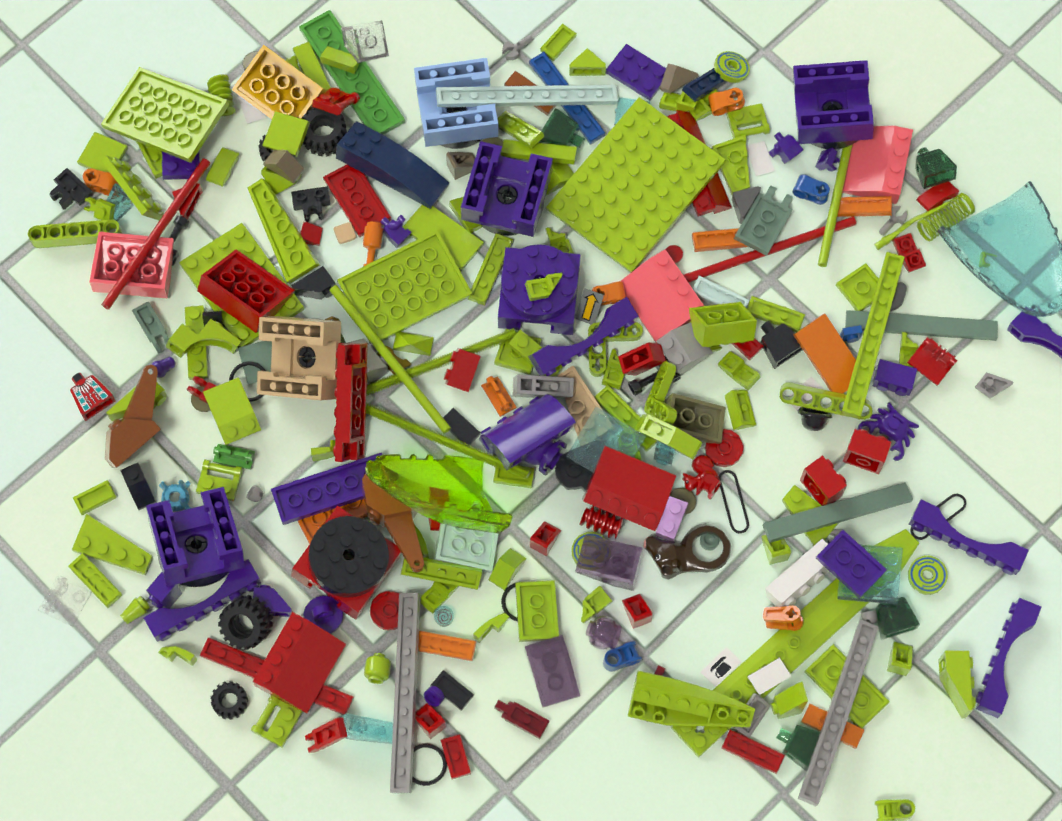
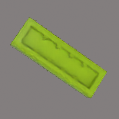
M83 553L68 565L70 570L107 608L122 596V593Z

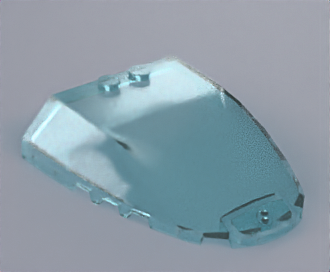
M1031 181L1027 182L1005 200L952 227L945 228L943 225L937 231L966 268L1008 304L1025 314L1036 317L1052 316L1062 310V244L1057 235L1058 229L1053 226L1050 220L1051 214Z

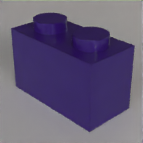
M880 359L872 386L880 391H892L899 396H910L917 368Z
M162 572L146 589L149 594L148 599L157 609H170L182 595L178 585L166 587Z

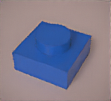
M861 325L842 328L840 334L842 340L848 343L858 341L863 333Z

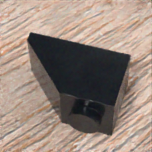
M322 266L291 286L295 290L294 294L297 296L321 300L332 296L329 290L336 283L325 267Z
M139 463L120 470L138 511L146 508V505L156 503Z

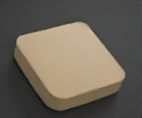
M350 222L334 227V233L339 244L356 239V234Z

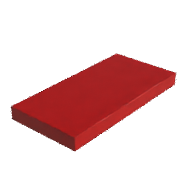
M346 164L323 176L324 182L359 238L364 236L367 222L380 223L384 217L389 221L392 220L364 173Z

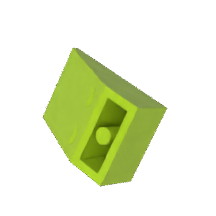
M945 650L938 659L939 680L961 719H966L976 706L975 696H972V689H974L975 684L974 677L971 676L973 657H970L969 651Z

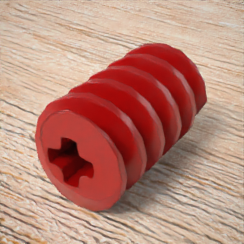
M595 506L586 507L579 525L583 526L586 522L587 529L594 525V532L601 528V535L608 531V538L615 534L616 540L623 525V518L617 521L614 514L609 517V512L607 511L602 514V509L600 508L594 511Z

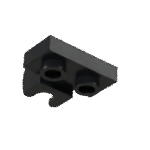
M68 168L53 179L57 186L49 193L53 201L61 198L59 204L62 210L68 208L73 203V200L80 206L85 202V198L93 195L92 190Z
M328 186L291 191L294 211L303 210L305 222L310 221V215L317 214L319 220H323L322 207L331 205Z

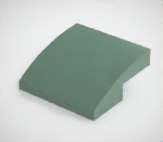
M261 341L238 348L242 363L247 361L260 364L266 371H271L272 341ZM243 366L247 384L256 383L258 371L261 370L255 366Z

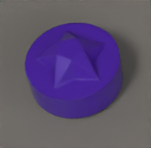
M430 686L424 692V699L429 705L438 707L444 701V694L439 688Z

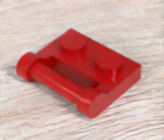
M330 88L313 99L312 107L340 115L344 112L345 108L351 104L358 103L360 97L356 92L349 94L341 91L339 88Z

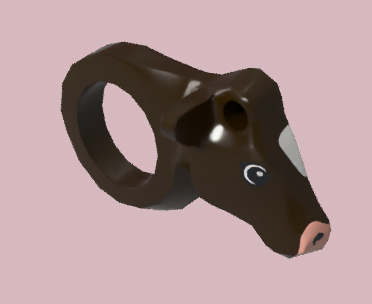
M707 523L691 528L681 543L661 540L654 535L648 536L643 542L644 549L651 555L654 563L660 570L661 576L668 580L681 573L716 571L727 563L731 554V543L725 533L717 527L707 526ZM713 534L721 540L723 551L719 558L711 562H704L694 555L692 550L693 543L700 535Z

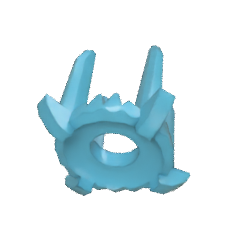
M179 480V484L169 486L162 481L159 484V487L163 490L161 502L170 500V495L178 492L180 494L179 500L177 502L170 500L172 511L190 509L191 507L188 506L190 496L187 491L191 484L189 481L184 483L183 480Z

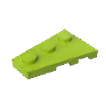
M796 485L782 499L783 504L791 515L822 506ZM839 523L805 532L804 534L813 544L812 546H814L821 539L825 541Z

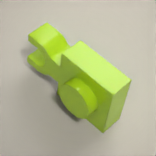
M85 198V201L89 202L90 206L84 207V210L93 211L94 217L99 220H113L115 204L103 199Z

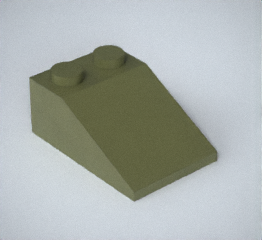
M672 393L664 400L666 404L677 411V417L672 426L679 428L701 442L721 443L726 407Z

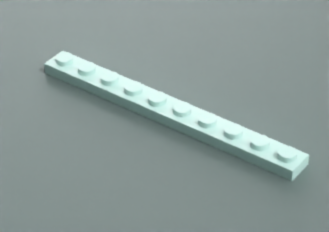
M616 85L436 88L437 107H476L488 104H495V106L611 105L618 102Z

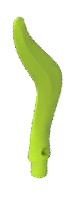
M950 201L909 219L896 231L882 237L874 246L879 250L888 245L911 224L948 205Z

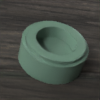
M703 534L700 537V545L705 550H714L719 545L720 539L713 534Z

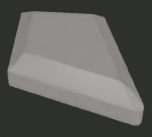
M986 372L975 388L991 399L1013 385V381Z

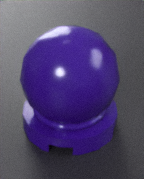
M553 439L527 455L524 461L531 465H539L538 471L543 475H547L548 468L554 469L559 457L563 455L560 453L562 448L566 449L567 444L562 440L555 442Z

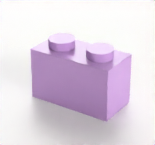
M669 496L656 530L657 537L667 541H675L688 507L687 502Z

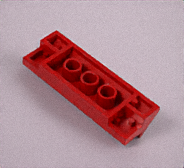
M677 110L675 114L667 116L705 144L697 122L690 112ZM718 173L715 174L692 202L697 217L711 212L716 214L732 209Z
M339 343L336 350L337 368L335 370V377L337 379V387L335 388L336 407L334 409L336 426L334 427L335 446L333 448L335 462L365 458L368 343Z

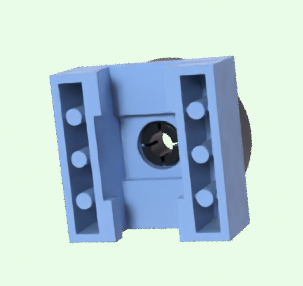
M487 58L414 68L425 147L441 145L447 148L461 149L475 145L482 139L498 137V119L495 104L476 107H437V87H490V72Z

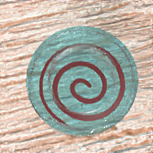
M441 606L436 609L434 620L441 627L449 626L454 620V613L451 608Z

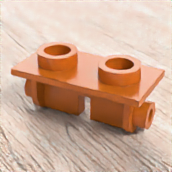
M493 376L486 379L487 382L481 385L500 417L517 408L498 376L495 378Z

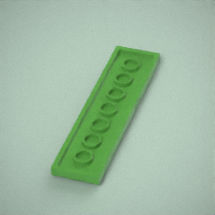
M331 10L299 26L300 32L309 42L319 60L327 46L361 57L355 74L323 64V66L341 91L349 94L356 92L359 95V102L350 106L363 125L384 135L405 123L404 117Z

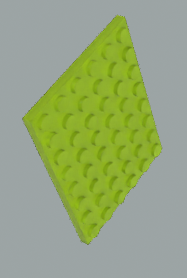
M638 97L546 206V210L631 273L639 267L725 164L726 159Z

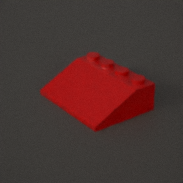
M235 249L201 275L197 292L257 333L259 331V317L275 316L294 294L295 290Z
M604 445L582 500L585 503L656 531L676 475Z
M292 612L252 682L255 687L308 714L342 654L346 643L311 621Z

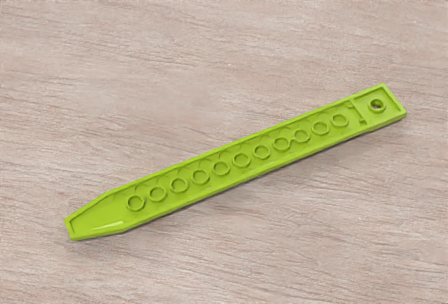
M905 529L869 548L867 552L883 565L887 571L860 599L836 578L800 611L804 622L801 629L797 631L780 629L712 691L747 704L753 693L759 695L749 680V675L778 658L781 659L791 674L899 576L919 545V542ZM777 684L776 686L772 687L771 689L767 690L759 696L764 699L779 684ZM696 726L671 727L698 758L732 728L704 726L703 730L705 732L702 734L701 732H695Z

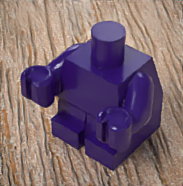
M779 131L774 135L778 142L774 144V148L769 151V154L772 158L779 155L782 162L786 164L804 149L801 145H798V141L792 135L787 134L783 137Z
M402 215L397 218V221L393 219L389 221L386 217L380 221L385 226L383 232L396 248L411 234L409 229L405 230L402 227L405 222V218Z

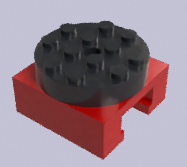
M337 505L324 525L317 530L311 543L293 566L291 577L309 589L315 585L339 602L337 608L357 620L399 560L401 551L396 544L385 538L381 531L371 522L354 517ZM352 553L353 559L346 560L343 555Z

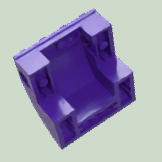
M545 394L541 398L537 396L532 399L525 408L519 407L509 418L503 417L493 428L489 426L484 429L479 440L488 454L490 453L492 456L494 454V457L497 455L508 471L522 462L530 453L554 438L557 440L570 432L576 421L557 399L549 394Z

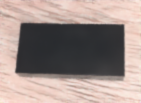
M454 408L443 417L451 427L450 432L459 441L464 442V444L466 443V445L468 444V446L481 435V432Z
M444 670L431 684V686L439 688L443 692L444 697L461 711L474 697L472 692Z

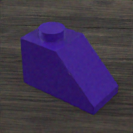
M269 585L254 587L253 598L256 596L260 602L264 601L266 608L269 607L271 609L269 614L278 617H290L293 612L292 609L274 588H271Z

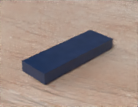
M713 68L686 84L682 91L696 102L728 81L723 80L720 74L716 73Z

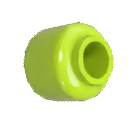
M374 653L373 656H369L366 659L364 676L370 683L382 684L389 679L391 661L382 653Z

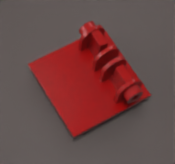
M927 337L907 363L913 368H917V371L938 386L958 360L955 359V355L953 356L949 352H945L946 348L944 350L941 349L942 345L938 346L933 338Z

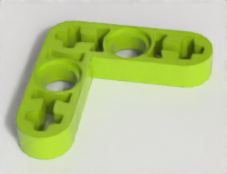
M600 322L589 326L588 337L599 326ZM635 322L627 327L626 336H623L625 327L622 326L619 328L621 331L620 335L611 338L609 336L604 337V342L598 345L603 350L600 354L592 352L593 345L588 347L589 372L592 376L601 377L606 371V342L638 341L643 334L641 324ZM632 328H636V331L639 332H637L636 335H633L631 331ZM596 359H599V366L603 367L600 368V371L592 368L596 365Z
M665 361L659 368L644 410L647 414L673 425L677 417V411L666 404L664 400L674 378L676 365Z

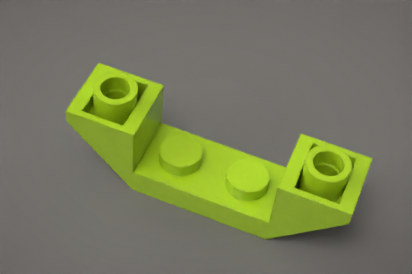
M642 414L634 429L635 433L661 442L690 459L695 458L702 445V442L649 414Z

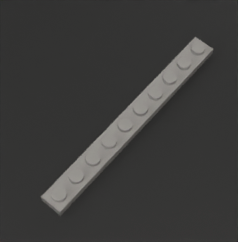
M399 593L390 793H412L421 598L419 593Z
M862 619L857 624L797 798L816 807L819 804L879 628V626Z

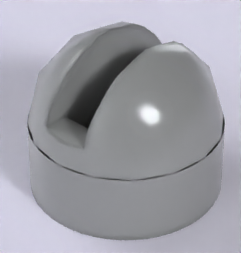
M253 485L246 498L253 502H259L262 499L261 497H263V491L258 486Z
M876 610L861 613V618L866 622L875 624L877 612Z

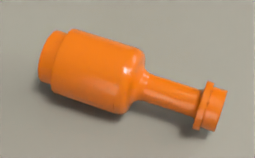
M367 222V226H365L363 247L368 249L366 264H363V266L373 262L375 251L381 248L383 228L379 222Z

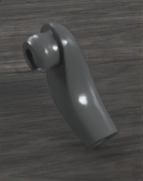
M903 282L897 283L890 312L900 308L903 304L907 291V286Z

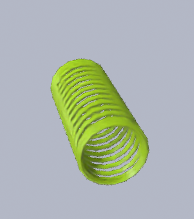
M960 193L950 200L949 205L936 211V214L934 212L917 222L918 231L925 240L932 241L936 236L943 234V232L952 228L959 221L972 215L975 212V206L969 196ZM961 198H963L967 202L971 211L968 210L967 206L961 200ZM921 223L923 224L925 231L931 237V239L928 238L923 232Z

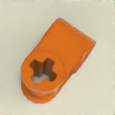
M739 88L715 92L708 96L711 112L714 116L740 110L745 104L743 92Z
M90 168L83 173L85 185L92 191L107 196H115L119 184L110 172Z
M622 281L596 286L592 289V291L604 295L601 306L615 304L626 297Z

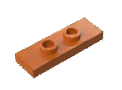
M892 196L841 197L837 217L892 216Z
M739 228L694 232L691 235L694 252L744 248L748 246L734 239Z
M419 631L418 652L473 662L477 642Z
M809 704L801 723L821 732L827 711ZM846 722L840 742L856 749L864 729Z

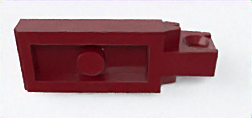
M498 700L494 706V709L502 713L501 718L538 739L542 737L550 722L548 719L515 701L514 703L509 701L506 704Z

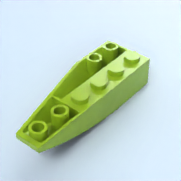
M637 671L627 717L666 726L750 727L755 708L698 685Z

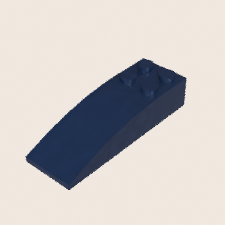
M358 121L353 124L337 144L336 159L429 209L433 207L450 184L436 170L409 150Z

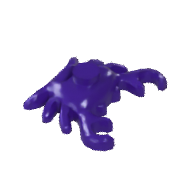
M888 402L887 408L889 412L878 408L877 411L881 414H872L870 419H877V421H862L858 425L857 430L866 426L869 428V434H872L875 428H879V433L887 436L888 441L896 442L890 448V451L897 450L899 452V456L893 458L894 461H899L904 457L905 452L902 440L905 441L906 447H909L910 439L908 435L913 439L915 438L910 428L917 429L919 425L906 419Z

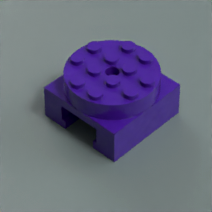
M531 245L522 249L505 247L498 309V328L520 330L521 322L551 325L550 333L573 335L581 254L563 253L561 250L548 245ZM562 273L561 279L548 298L534 301L529 300L525 286L526 281L539 279V277L542 279L548 274Z

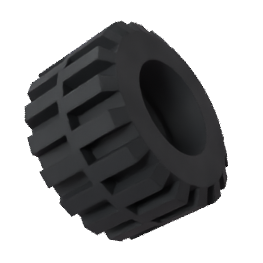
M313 107V111L309 109L307 115L304 114L302 119L310 122L303 145L312 154L318 153V156L321 157L322 154H326V157L330 156L329 153L336 154L337 144L347 133L343 115H335ZM322 126H328L333 129L326 136L314 134V131Z
M251 595L240 596L227 605L219 615L218 627H221L219 632L224 634L225 637L223 639L225 642L228 640L230 642L229 645L232 647L236 645V649L241 650L244 648V650L254 648L272 631L271 628L274 622H271L273 614H269L271 609L269 607L266 608V603L264 601L260 602L256 596L253 599ZM239 614L250 619L253 630H248L242 626Z

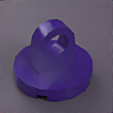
M319 596L310 600L305 607L303 615L305 619L332 634L341 625L343 611L337 608L338 601L332 597Z

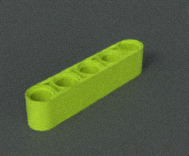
M110 219L35 225L28 230L27 234L34 247L50 248L97 244L99 232H109L112 229H117L114 233L122 234V230L117 221ZM92 231H97L96 234H90ZM74 232H79L76 236H71ZM60 233L58 237H53L55 234ZM41 235L40 238L34 239L35 236Z
M790 382L784 383L780 388V399L784 403L842 415L840 403L845 401L846 394ZM790 389L793 391V395L787 397L783 394V391ZM809 393L812 395V399L806 401L802 398V395ZM827 397L831 402L824 405L821 403L822 398ZM865 399L864 406H867L869 410L861 414V420L869 419L872 415V404L868 399Z

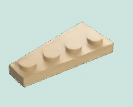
M574 366L557 375V377L574 378L573 397H567L565 400L570 415L576 421L574 428L581 446L596 441L614 430L613 425Z

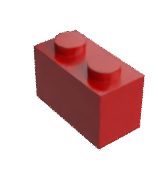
M650 342L618 356L623 374L637 376L666 361L661 344Z
M458 347L456 351L453 350L450 357L452 365L450 369H446L443 378L446 380L445 384L469 392L481 356Z

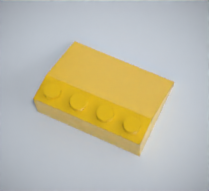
M265 45L261 47L232 88L235 93L271 119L275 111L302 119L303 115H307V111L313 108V99L326 91Z

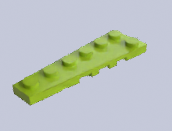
M261 178L247 187L286 282L291 284L320 266L267 181Z

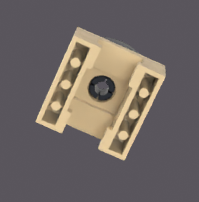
M280 316L259 317V340L272 341L271 371H258L257 394L311 400L336 399V350L339 343H346L341 334V321Z

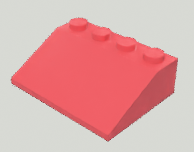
M874 126L873 139L855 142L852 145L842 193L860 197L892 196V203L897 204L901 193L913 129L899 126Z
M99 232L89 280L92 291L109 293L148 236ZM159 237L120 293L121 295L168 299L171 282L173 238Z
M666 249L649 258L621 280L626 297L655 342L671 330L688 324L691 321L689 308L704 306Z

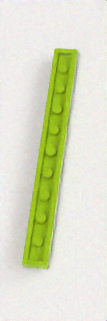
M886 252L842 408V415L860 420L904 256Z

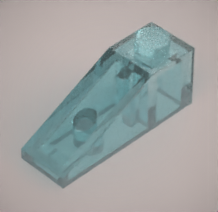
M348 713L337 717H343L347 732L345 739L392 744L393 722Z

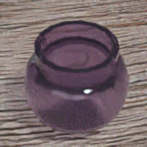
M608 616L595 618L594 621L589 622L586 629L589 643L600 650L614 649L621 634V625L616 624Z

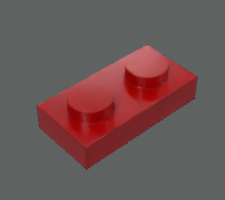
M460 734L441 739L451 780L470 775L471 772Z

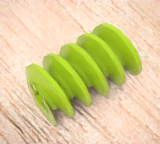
M225 74L211 77L207 81V86L210 94L228 101L229 106L222 116H229L236 110L233 107L232 90L229 88L231 86L230 82H228L229 76Z

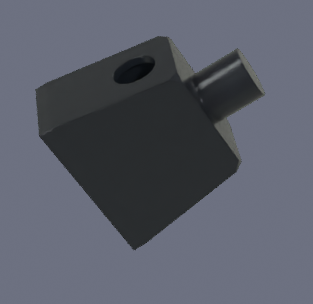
M767 321L760 327L765 333L760 343L764 346L763 350L774 369L803 351L793 336L795 333L786 324L782 323L775 328L770 321Z

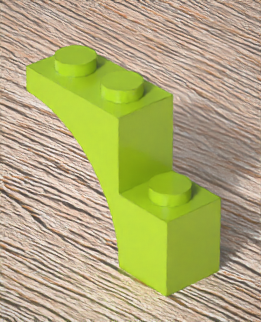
M210 319L198 335L191 327L181 324L169 338L165 347L180 358L188 351L200 346H217L234 354L242 341L239 340L237 335L224 329L222 324Z

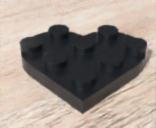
M598 439L568 451L559 457L555 467V475L558 482L566 490L582 488L585 492L605 443L603 439Z

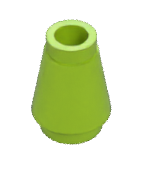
M142 596L135 597L120 616L129 624L148 613V609L151 607Z

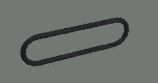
M724 470L719 474V480H721V477L724 473H731L734 476L743 513L746 520V528L742 531H738L733 527L729 508L727 505L725 493L721 482L720 489L724 505L726 508L729 524L731 529L735 533H744L749 528V520L746 513L738 479L733 471Z
M952 494L937 505V507H941L955 496L962 498L964 502L963 507L947 518V521H950L966 508V499L961 494ZM911 526V535L915 539L923 540L930 536V534H926L923 537L916 536Z

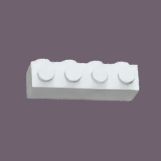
M821 539L765 588L766 598L776 607L794 606L798 598L805 596L813 585L820 583L825 575L830 572L816 559V556L828 544Z

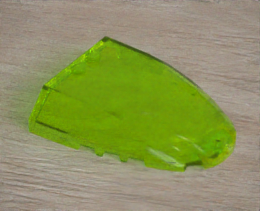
M400 454L379 455L375 461L368 460L366 463V475L373 483L389 496L425 517L444 525L497 534L510 527L513 518L512 514L494 512L483 492L482 470L484 463L481 460L479 461V459L477 460V458L445 455L443 459H433V455L428 454L425 459L417 458L415 454H411L409 458H401Z

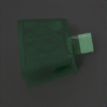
M891 590L880 593L883 603L877 605L876 612L881 640L916 630L919 627V621L905 597L894 599Z

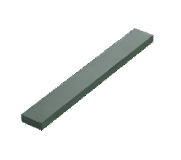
M846 310L845 328L861 325L862 331H864L869 312ZM889 313L884 333L902 334V332H906L908 335L996 341L998 321Z
M906 482L771 520L763 523L762 526L769 543L906 504L912 502L913 498Z

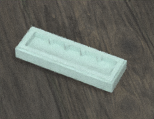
M701 276L698 277L692 288L700 299L713 305L741 302L747 308L750 301Z

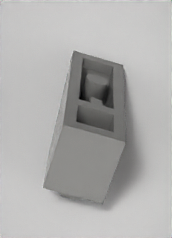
M517 374L513 377L512 397L535 398L538 396L541 398L545 394H549L554 398L573 397L574 378Z

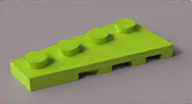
M88 514L84 518L72 547L73 552L83 553L85 556L143 575L147 574L153 559L152 555Z

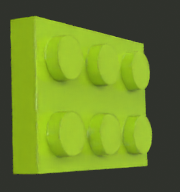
M555 580L515 582L519 642L559 640Z

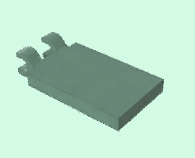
M771 185L765 195L759 193L734 237L735 240L766 256L792 213V209L789 206L793 199V196L786 194L782 203L773 200L772 198L777 188Z

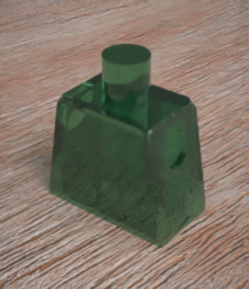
M555 108L542 129L544 137L539 143L544 142L563 146H571L572 144L581 148L585 138L577 135L579 124Z
M926 147L919 149L916 156L915 170L923 189L956 179L957 165L941 149L929 151Z
M796 725L793 733L781 727L776 739L786 743L782 753L807 771L820 732Z

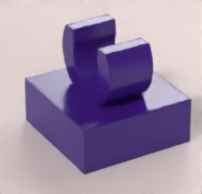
M833 148L821 151L815 167L820 171L824 169L831 172L835 171L837 168L833 166V163L840 162V159L836 157L838 151Z

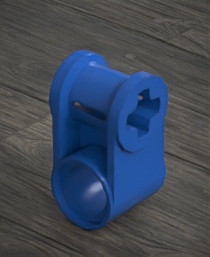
M801 174L792 193L800 199L822 205L828 200L830 188L825 182Z
M631 641L607 651L603 659L604 668L607 671L613 672L641 662L643 659L638 655L635 647L636 642ZM614 657L618 663L610 664L607 658Z

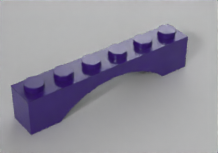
M625 297L606 309L599 326L585 340L569 346L547 345L528 357L539 376L544 374L549 376L557 371L555 367L560 364L564 367L571 363L573 356L577 355L580 357L588 352V347L593 345L595 348L602 344L604 337L609 336L611 338L619 333V328L631 326L635 323L634 319L639 316L629 299Z
M1024 308L1010 323L1007 331L1020 342L1045 347L1062 359V336L1055 334L1048 324L1041 322L1034 312Z
M922 499L917 504L908 524L915 531L930 534L932 539L947 542L951 548L966 551L968 556L978 557L984 560L985 564L997 566L1009 575H1016L1021 570L1029 551L1013 542L988 544L970 539L959 533L948 523L939 507Z
M249 559L244 561L245 568L230 571L221 587L206 600L185 608H159L143 617L155 640L158 642L169 639L174 632L187 629L190 623L206 618V614L221 610L224 604L232 602L247 591L253 592L254 587H259L262 583Z
M1020 597L1015 603H1011L1008 611L1011 614L1010 618L1005 620L1002 626V631H1004L1003 637H999L995 648L998 649L995 656H991L988 664L991 669L989 674L985 673L981 683L984 685L982 692L978 691L975 698L977 703L976 710L996 718L1002 715L1009 697L1004 681V663L1012 643L1023 633L1031 630L1036 624L1041 606Z

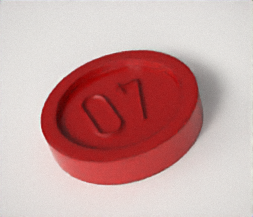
M670 245L666 248V251L675 263L682 260L683 251L679 246Z

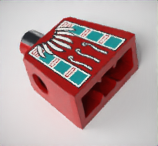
M77 373L71 378L75 386L70 389V392L85 421L116 402L113 394L95 376L90 375L85 379L82 373Z

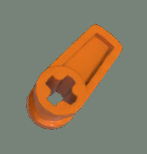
M796 606L766 607L764 609L763 619L766 621V627L769 629L797 631L804 624L801 612Z

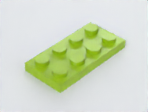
M106 155L101 161L141 215L160 220L164 215L161 211V205L151 198V192L142 186V180L136 174H133L130 164L125 160L121 161L116 157L112 158Z

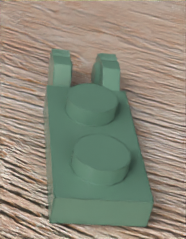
M148 301L133 309L132 312L150 343L152 342L159 354L162 352V349L156 339L163 337L164 343L167 344L169 338Z

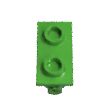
M217 444V447L215 446L213 454H215L213 462L251 470L255 451Z

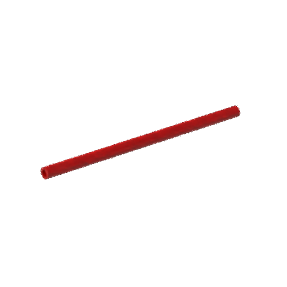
M203 158L102 302L101 305L105 309L109 310L209 167L210 162L207 159Z
M852 216L836 222L834 232L856 225L855 217ZM826 226L773 244L768 255L823 237ZM753 250L683 274V276L689 283L697 280L699 276L704 278L766 255Z

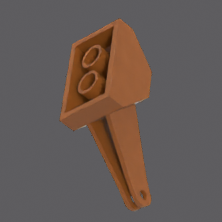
M147 365L143 368L123 419H115L108 425L110 429L106 432L104 459L112 468L120 466L161 430L152 421L158 373L154 365ZM149 369L152 370V374L148 373Z
M368 470L362 478V493L369 521L376 526L386 527L411 570L416 573L421 572L424 568V560L413 522L418 513V500Z

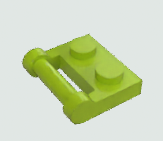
M762 103L745 106L740 110L726 113L733 139L743 135L750 136L760 133L765 135L770 133V127L767 123ZM761 124V126H758V127H753V128H748V129H743V130H738V129H737V128H741V127H746V126Z
M204 459L196 493L201 494L200 492L224 487L227 499L234 502L243 468L211 463L210 460ZM209 470L234 475L233 480L208 475Z
M270 695L267 700L269 703L257 724L251 728V731L283 748L302 711ZM275 706L281 708L267 732L264 731L263 727Z

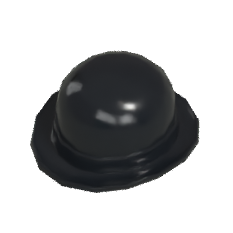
M800 407L797 410L798 414L802 416L803 427L811 431L822 430L828 418H833L829 412Z

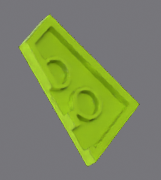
M746 135L713 145L711 149L726 159L725 164L720 170L731 195H733V192L750 188Z

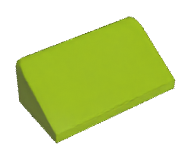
M327 46L321 54L320 60L323 64L355 74L361 57Z
M464 197L449 201V207L468 232L473 233L482 228L480 224L461 220V204Z
M731 390L727 393L725 400L733 430L756 426L748 391Z

